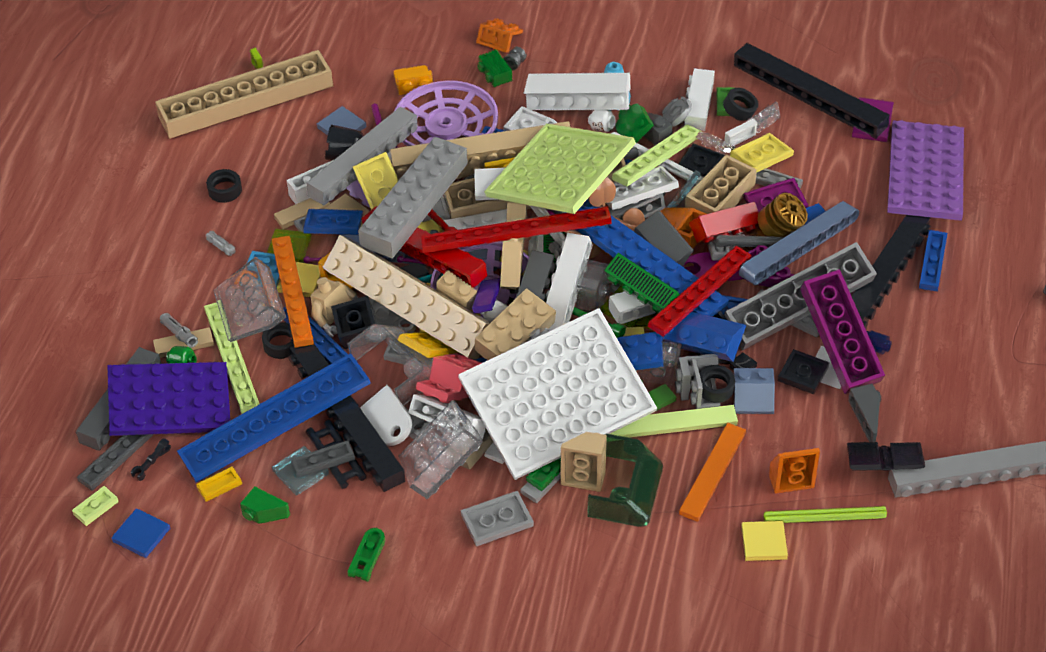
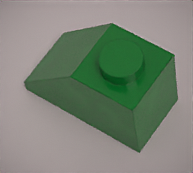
M256 486L240 503L243 517L249 521L253 520L258 524L281 520L290 516L287 502Z

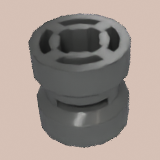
M515 46L504 57V60L512 70H516L520 63L524 62L527 58V55L521 47Z

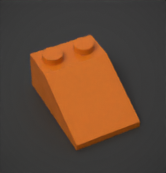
M814 448L779 453L770 462L769 477L774 493L815 488L820 449Z

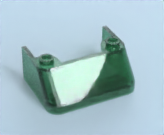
M606 433V456L633 461L636 464L629 488L616 487L611 491L609 498L588 495V517L644 527L649 524L663 472V463L640 440Z

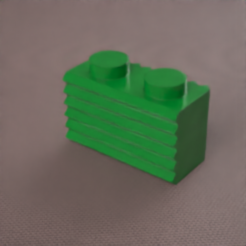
M495 49L494 51L479 55L478 69L484 73L486 81L491 83L493 87L513 81L512 69L498 50Z

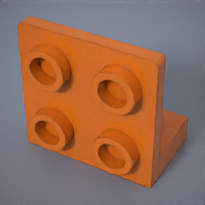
M501 19L487 20V22L480 23L476 43L507 53L509 52L512 36L523 33V29L518 28L517 24H505Z

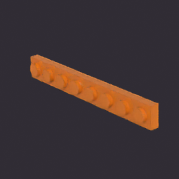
M290 236L272 238L273 251L294 347L313 345L312 331Z

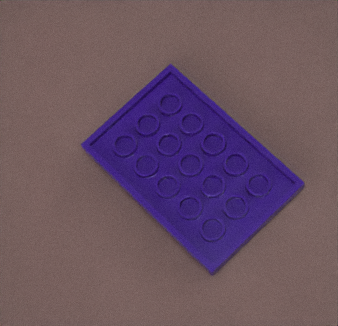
M227 362L107 365L109 436L211 432L231 421Z

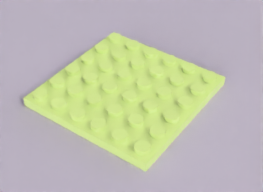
M546 123L484 192L486 197L575 214L636 144L634 137Z

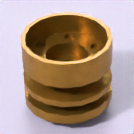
M782 193L759 212L757 220L760 229L766 236L786 237L805 225L808 214L805 206L796 196L790 193Z

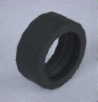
M733 88L724 99L723 107L734 119L747 121L752 118L757 110L758 101L750 91L743 88ZM734 100L742 102L747 108L739 106Z
M230 169L217 170L211 173L206 181L209 197L217 202H231L237 199L242 191L240 176ZM222 182L234 184L232 187L224 190L214 188Z
M274 323L263 331L262 343L264 351L268 356L275 359H284L290 356L289 347L294 345L293 338L286 345L276 346L270 343L271 339L280 335L292 338L289 323Z
M710 365L700 371L703 399L713 403H721L727 401L733 395L735 376L731 370L720 365ZM711 378H718L726 382L728 386L723 389H712L706 386L704 382Z

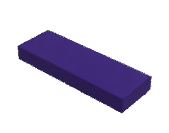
M500 278L481 281L472 306L474 313L493 310L500 289Z

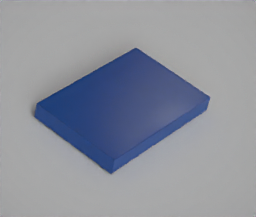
M308 209L303 232L312 234L359 235L358 230L362 224L363 211Z

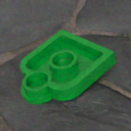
M633 104L632 106L629 105L628 110H619V119L615 127L618 134L634 137L637 143L654 125L645 108L639 104Z

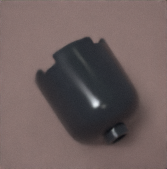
M331 124L326 142L329 143V148L325 150V159L335 160L364 136L363 133L356 129Z

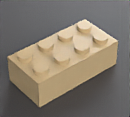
M725 155L686 195L685 208H694L709 214L735 207L743 198L744 193L749 192L755 186L757 169Z
M526 288L475 338V351L485 359L490 360L519 346L523 342H527L533 330L536 328L549 329L555 323L556 310Z

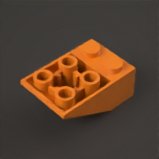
M663 208L660 212L693 249L697 243L689 222L706 213L694 208Z

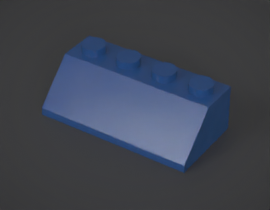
M691 312L664 337L662 336V343L703 355L715 354L719 359L734 362L746 325Z

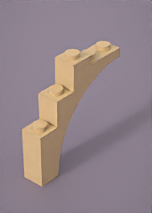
M507 202L506 222L528 219L527 205ZM511 238L510 240L503 241L501 289L519 290L525 238Z

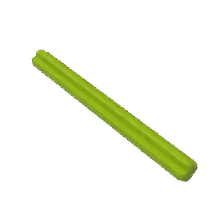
M885 506L765 511L763 519L764 522L783 521V523L886 518L887 510Z

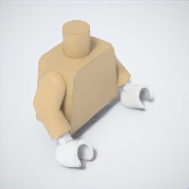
M322 277L317 280L318 288L310 296L312 303L311 316L321 328H324V331L330 337H334L333 334L338 333L336 326H330L334 322L331 306L358 299V297L356 296L357 293L347 285Z

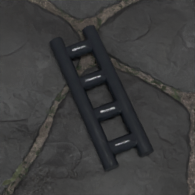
M326 420L324 422L326 428L317 432L312 427L306 430L307 435L317 450L344 442L331 420ZM330 434L334 442L324 446L320 438ZM356 459L348 462L352 469L345 473L340 472L337 467L339 465L329 468L342 489L348 487L346 480L357 476L362 481L367 477Z

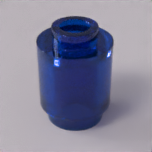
M873 330L867 331L875 352L880 354L889 352L892 345L890 336Z

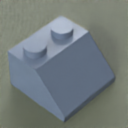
M734 368L735 388L733 400L736 414H774V369Z

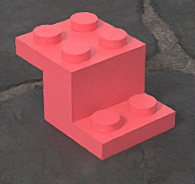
M458 353L434 357L429 380L417 382L416 390L423 392L425 396L436 397L442 403H450L453 400L461 401L469 396L460 382L458 374L482 363Z

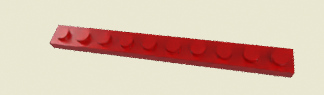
M607 206L576 211L575 214L562 213L421 235L423 253L507 241L511 238H527L536 235L612 224Z

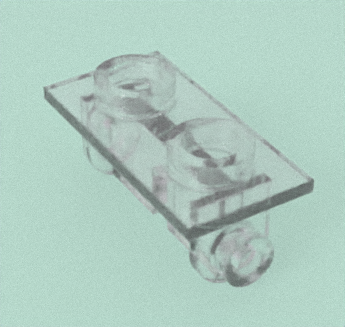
M775 102L772 105H767L757 115L748 118L747 121L751 119L757 121L756 134L781 118L778 103Z

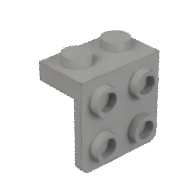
M705 354L679 357L678 369H676L677 381H675L676 393H680L681 401L689 400L691 380L689 365H691V358H696L700 373L707 366L718 365L717 355Z
M691 358V365H689L691 373L690 389L692 390V393H690L691 404L695 405L696 409L719 407L720 403L709 402L702 398V382L696 358ZM714 378L704 382L709 388L717 389Z

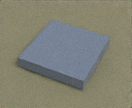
M343 106L317 123V128L326 135H328L331 124L359 131L367 127L365 121Z

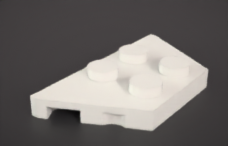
M507 209L443 221L449 227H455L457 230L504 223L507 220Z

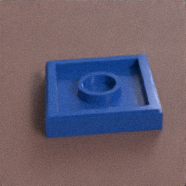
M136 508L111 537L112 542L147 558L170 530V525Z

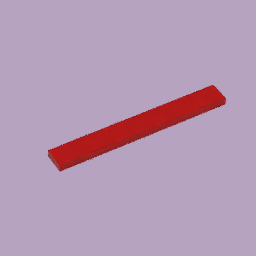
M735 246L651 319L647 327L664 337L732 277L746 261L751 259L752 255Z

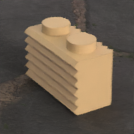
M447 271L436 282L437 291L471 310L477 290H474V287L471 288V285H468V283Z

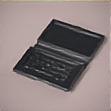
M878 442L847 443L849 465L852 470L922 469L925 467L920 442L890 443V446L884 445L878 447Z

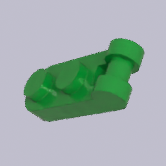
M371 528L366 531L349 566L347 573L349 577L355 578L357 576L367 582L370 580L372 570L385 544V534L381 529ZM359 565L365 566L364 570L359 569Z

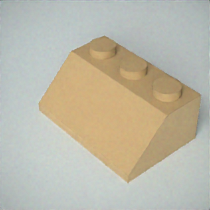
M585 432L561 445V485L601 492L606 472V435Z

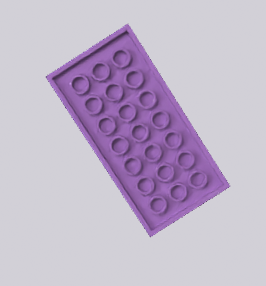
M902 120L892 121L887 213L962 221L963 127L923 124L921 122L913 123Z

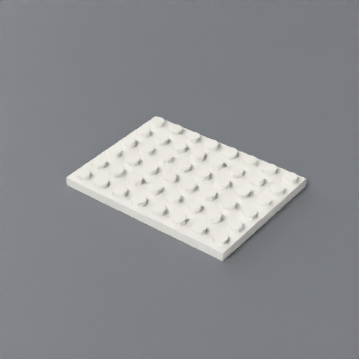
M600 308L458 374L460 382L514 480L561 458V445L585 432L608 435L657 411L654 401Z

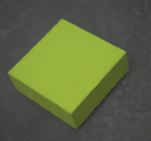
M256 48L250 49L251 62L255 69L263 68L262 57Z

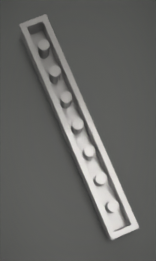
M400 106L306 183L307 196L322 205H326L329 201L333 200L336 195L344 191L353 181L357 180L353 166L382 153L391 152L390 149H394V147L417 130V115Z
M1046 441L924 460L925 467L922 469L889 470L888 480L896 498L920 493L927 494L939 490L946 491L951 488L968 487L976 484H987L1000 480L1006 481L1012 478H1025L1037 474L1044 475L1046 474Z

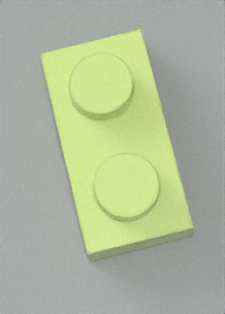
M103 486L72 510L73 515L87 526L118 503V498Z

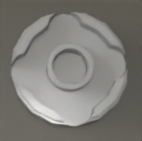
M686 97L672 100L663 109V118L671 123L672 127L680 124L691 111V102Z

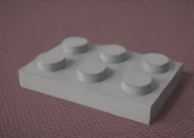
M518 491L461 510V517L476 547L534 526V521Z

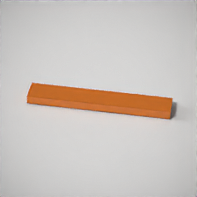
M727 423L681 506L679 515L697 522L699 521L743 440L746 429Z

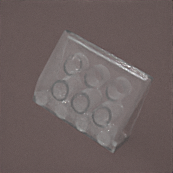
M254 257L213 290L226 335L230 342L272 329L286 318L271 269L257 257Z
M454 400L399 455L409 487L426 499L435 494L439 487L446 480H449L455 470L462 466L467 458L477 451L483 443L479 432Z

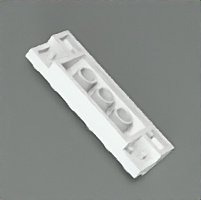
M630 73L528 74L524 91L527 108L530 110H628L629 91L631 90Z

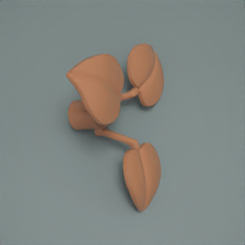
M606 177L588 198L589 203L595 207H604L605 203L613 201L616 195L614 183ZM637 208L626 210L622 220L616 218L632 231L645 221L644 214ZM593 242L589 259L596 257L602 250Z

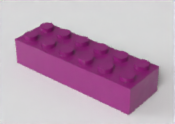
M840 269L804 281L800 290L844 394L850 393L851 388L881 382L885 377V373Z

